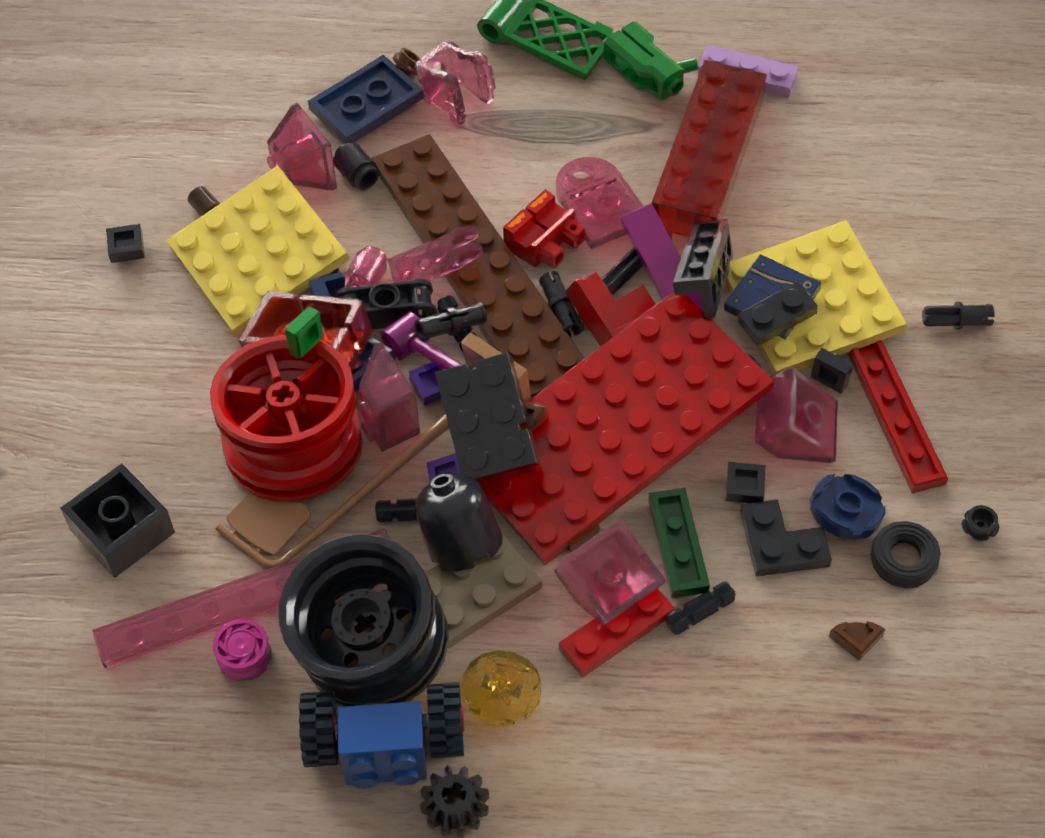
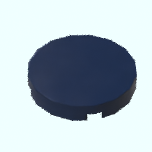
M831 474L818 481L810 497V511L816 522L827 532L840 538L858 540L868 538L878 530L886 510L881 502V494L872 484L852 474H844V477H834L835 474Z

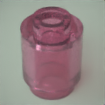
M366 246L363 250H359L344 274L345 286L360 287L379 284L387 270L386 263L388 259L386 254L374 246Z

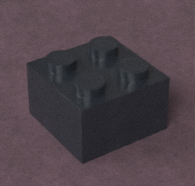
M122 463L60 507L70 531L114 578L175 533L168 510Z

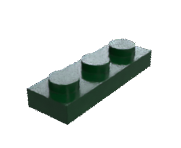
M686 488L649 493L648 502L671 598L697 595L709 591L710 583Z

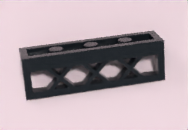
M728 218L694 221L673 280L675 295L700 293L704 319L715 318L730 269V262L733 259Z

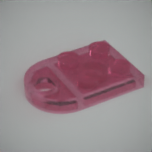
M582 157L565 164L557 174V199L566 211L570 208L575 210V221L585 228V241L590 249L627 234L621 223V216L639 209L643 205L614 165L600 158ZM578 172H584L589 176L581 179L573 175Z

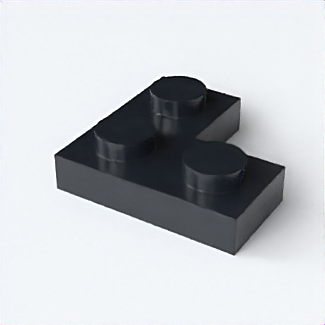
M778 499L741 504L740 514L756 577L830 567L832 558L823 527L786 532Z

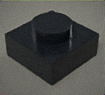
M140 224L106 228L108 256L111 263L145 258L143 232Z
M821 348L815 356L810 378L842 394L849 384L853 364L841 355Z
M728 462L726 501L742 503L764 501L766 465Z

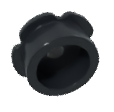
M978 505L969 509L964 514L965 519L961 523L962 529L966 534L972 536L974 540L987 541L989 537H995L998 534V516L990 507ZM977 523H981V524L984 525V526H983V527H979V526L977 525Z

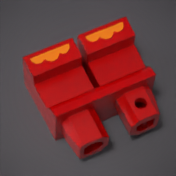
M546 189L525 207V210L522 209L503 226V241L512 254L535 268L542 262L555 269L565 257V249L560 246L563 242L573 248H577L585 240V228L575 221V210L570 208L566 211L555 203V195Z

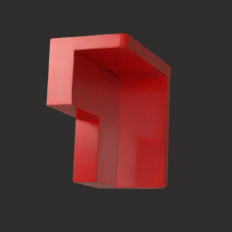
M597 272L584 279L579 277L565 291L600 347L656 305L643 284L615 300Z

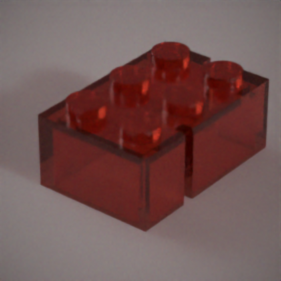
M267 291L239 339L241 348L263 338L286 335L285 328L302 313L296 294ZM302 294L299 300L303 311L310 306L320 313L324 338L320 341L331 345L343 355L352 373L359 359L357 353H362L373 332L363 301Z

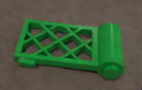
M495 0L477 23L480 35L487 41L494 44H499L502 41L507 42L585 81L603 57L604 41L613 34L612 28L598 21L593 24L545 0ZM538 9L547 13L549 18L534 20L532 13ZM570 24L575 27L576 31L561 33L559 25ZM553 27L555 34L540 36L537 29ZM532 30L534 37L523 39L516 34L519 31ZM597 37L603 40V42L599 45L588 46L586 38ZM580 40L582 47L567 49L565 41ZM559 43L561 51L550 52L544 48V45ZM586 56L588 63L585 67H581L573 63L571 58Z

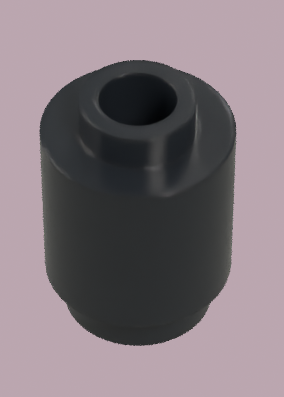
M357 143L343 144L335 151L332 161L333 166L352 187L366 190L377 182L379 178L377 164Z

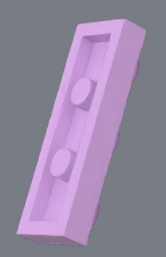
M706 45L698 65L697 75L789 97L797 76L798 66Z

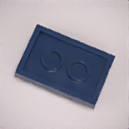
M382 55L308 100L309 110L347 144L362 138L424 99L423 89L385 55Z

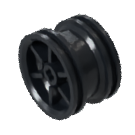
M366 534L342 536L326 542L302 559L293 569L283 587L279 602V626L283 640L320 692L334 691L336 703L342 707L409 702L427 688V684H430L436 678L445 661L449 637L448 623L443 608L432 591L429 580L420 564L410 552L396 542L381 536ZM380 584L387 586V590H383L380 593L374 591L373 588ZM409 612L412 613V618L409 621H399ZM369 628L373 630L370 633L366 631ZM325 629L334 630V635L330 640L323 641L321 639ZM388 645H393L396 649L384 657L383 651ZM358 656L359 662L357 666L346 668Z

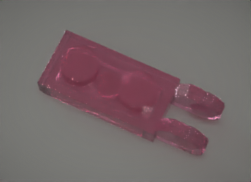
M474 225L454 229L451 235H444L388 258L393 283L413 279H426L430 281L462 268V265L480 258L483 253L481 244L479 245V243L475 242L465 245L478 238L477 228Z

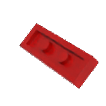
M650 581L560 641L559 650L583 678L665 622L667 614L674 611L675 608L654 583Z

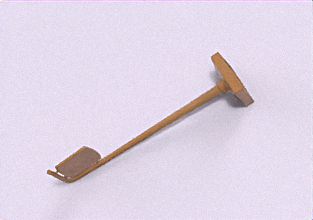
M471 332L461 342L465 362L473 367H476L475 361L502 354ZM514 361L524 401L528 402L532 397L527 369ZM446 414L315 529L306 523L310 519L311 513L300 501H272L257 497L249 492L227 516V521L234 530L230 532L221 524L217 525L216 530L261 565L267 568L282 567L449 428ZM304 524L312 529L305 538L279 560L270 561L259 554L263 550L268 554L277 555ZM238 532L241 536H243L246 540L255 545L258 549L255 551L253 548H251L249 545H247L245 542H243L241 539L235 536V533Z

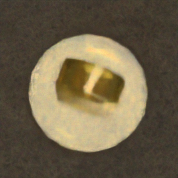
M496 650L483 653L470 662L463 673L461 696L463 701L465 700L466 704L470 707L469 711L477 719L491 725L508 726L515 724V720H520L523 717L525 720L534 713L540 703L542 682L538 670L527 658L515 652Z

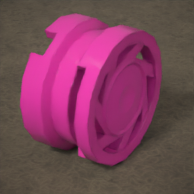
M249 619L230 621L217 631L213 640V652L221 672L229 679L238 682L240 679H249L251 681L260 677L267 670V664L271 660V647L264 628L256 621Z

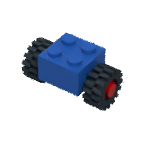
M460 682L427 684L428 717L427 713L422 714L421 701L338 707L337 714L334 691L301 693L299 698V737L301 740L300 749L302 751L303 766L305 768L334 766L338 764V759L340 758L346 785H353L356 788H372L377 783L394 782L397 785L407 786L417 783L418 780H426L425 730H428V727L431 758L464 756L463 731H465L464 711L461 706Z

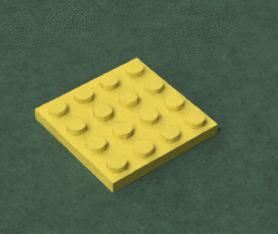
M276 166L166 240L236 337L310 287L309 280L330 274L350 260L346 250L279 166Z
M847 220L730 262V269L725 283L731 293L760 254L821 282V290L814 299V302L818 305L817 314L797 324L786 340L776 336L759 346L776 379L813 366L815 356L821 348L831 353L843 355L850 352L853 348L857 347L859 349L876 343V341L906 332V321Z

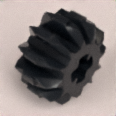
M447 765L443 778L432 772L430 775L432 786L422 787L421 796L425 800L420 803V810L422 814L429 815L427 818L429 828L432 829L441 825V835L444 837L448 836L451 829L454 828L457 829L458 836L463 838L466 825L474 830H478L480 827L478 817L488 816L489 807L485 802L490 798L489 790L481 788L483 783L482 777L479 774L468 778L469 771L465 765L458 774H453V769ZM455 797L461 798V800L455 802L454 806L448 805V803H453Z

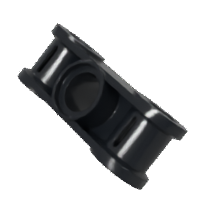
M413 279L404 282L341 288L333 295V302L338 307L339 313L336 320L337 327L345 333H356L363 330L386 329L408 312L414 313L419 318L438 314L437 309L431 300L433 293L432 284L426 279ZM417 289H420L421 294H417Z

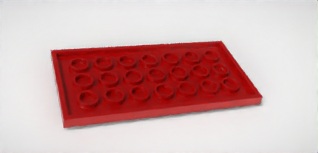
M672 292L528 401L529 403L545 406L547 409L545 419L537 428L532 430L541 462L540 465L478 481L493 507L541 562L547 565L565 551L569 543L605 520L774 388V380L712 319H704L703 311L686 294L675 295Z

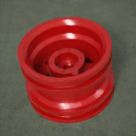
M278 335L245 345L234 352L219 367L212 380L210 389L211 408L216 426L221 433L222 450L227 468L233 479L244 490L257 497L272 501L295 502L306 500L329 492L342 483L355 469L361 456L363 444L358 411L355 408L356 396L351 368L343 355L335 348L319 341L302 358L298 359L289 354L286 335Z

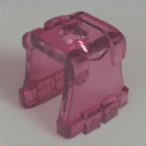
M447 41L435 47L416 63L418 80L420 85L423 86L424 101L429 105L433 103L450 115V120L457 125H462L466 121L460 85L486 104H489L494 98L493 90L496 87L495 79L492 77L494 75L492 65L488 63L487 56L478 51L475 53L467 52L460 49L456 43ZM438 64L441 65L440 71L434 69Z

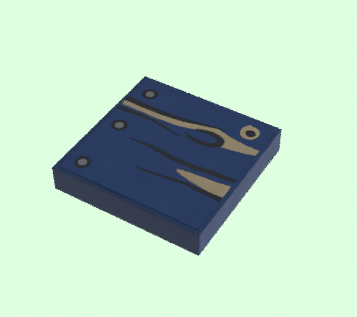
M760 254L724 303V311L738 317V313L796 281L800 283L814 300L821 290V282ZM794 327L779 334L778 337L786 340Z

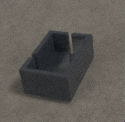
M508 352L475 361L476 369L466 363L435 372L461 474L477 481H482L541 464L533 432L529 429L522 431L520 429V425L523 427L528 426L530 421L513 357Z

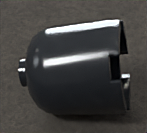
M442 474L435 477L418 494L415 503V515L431 561L438 563L441 570L458 572L476 567L474 560L483 557L488 552L490 557H493L502 546L503 535L487 496L477 480L464 474Z

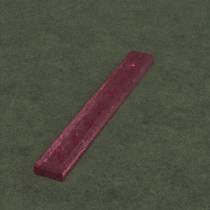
M386 528L367 534L381 536L390 540ZM305 556L93 629V635L104 668L219 629L224 624L235 619H247L278 608L286 581L293 569Z

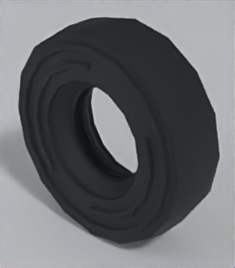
M900 521L893 522L880 530L874 538L870 556L873 568L880 578L894 586L912 588L928 582L935 574L939 566L941 551L937 539L928 529L917 523ZM899 543L911 544L918 550L920 560L911 566L901 565L893 559L891 549Z

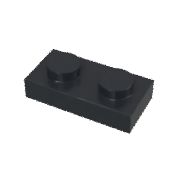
M796 281L738 313V323L758 347L817 314L818 305L800 283Z

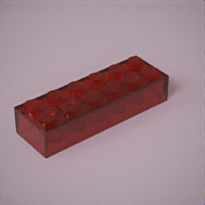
M704 60L652 200V205L667 232L689 237L694 221H717L718 219H723L763 103L767 74Z

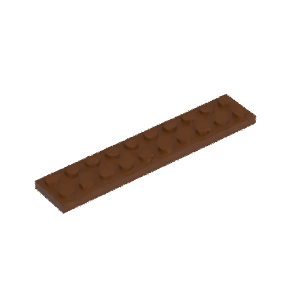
M430 134L372 157V160L377 164L380 179L463 305L469 306L477 302H481L487 312V322L477 326L490 346L501 353L508 352L513 357V361L527 369L532 398L585 359L568 333L563 331V327Z

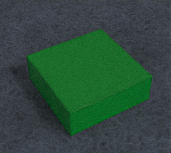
M309 306L285 328L289 354L300 359L324 338L319 311Z

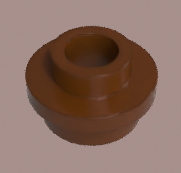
M402 48L400 52H395L392 56L395 65L408 77L410 75L418 76L421 72L420 66L423 61L411 50Z

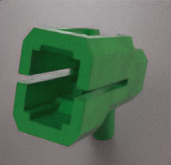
M631 22L622 28V32L618 30L608 36L604 41L603 59L638 89L650 90L661 100L675 96L682 90L684 86V73L698 70L696 58L679 62L672 60L653 44L654 36L638 22Z

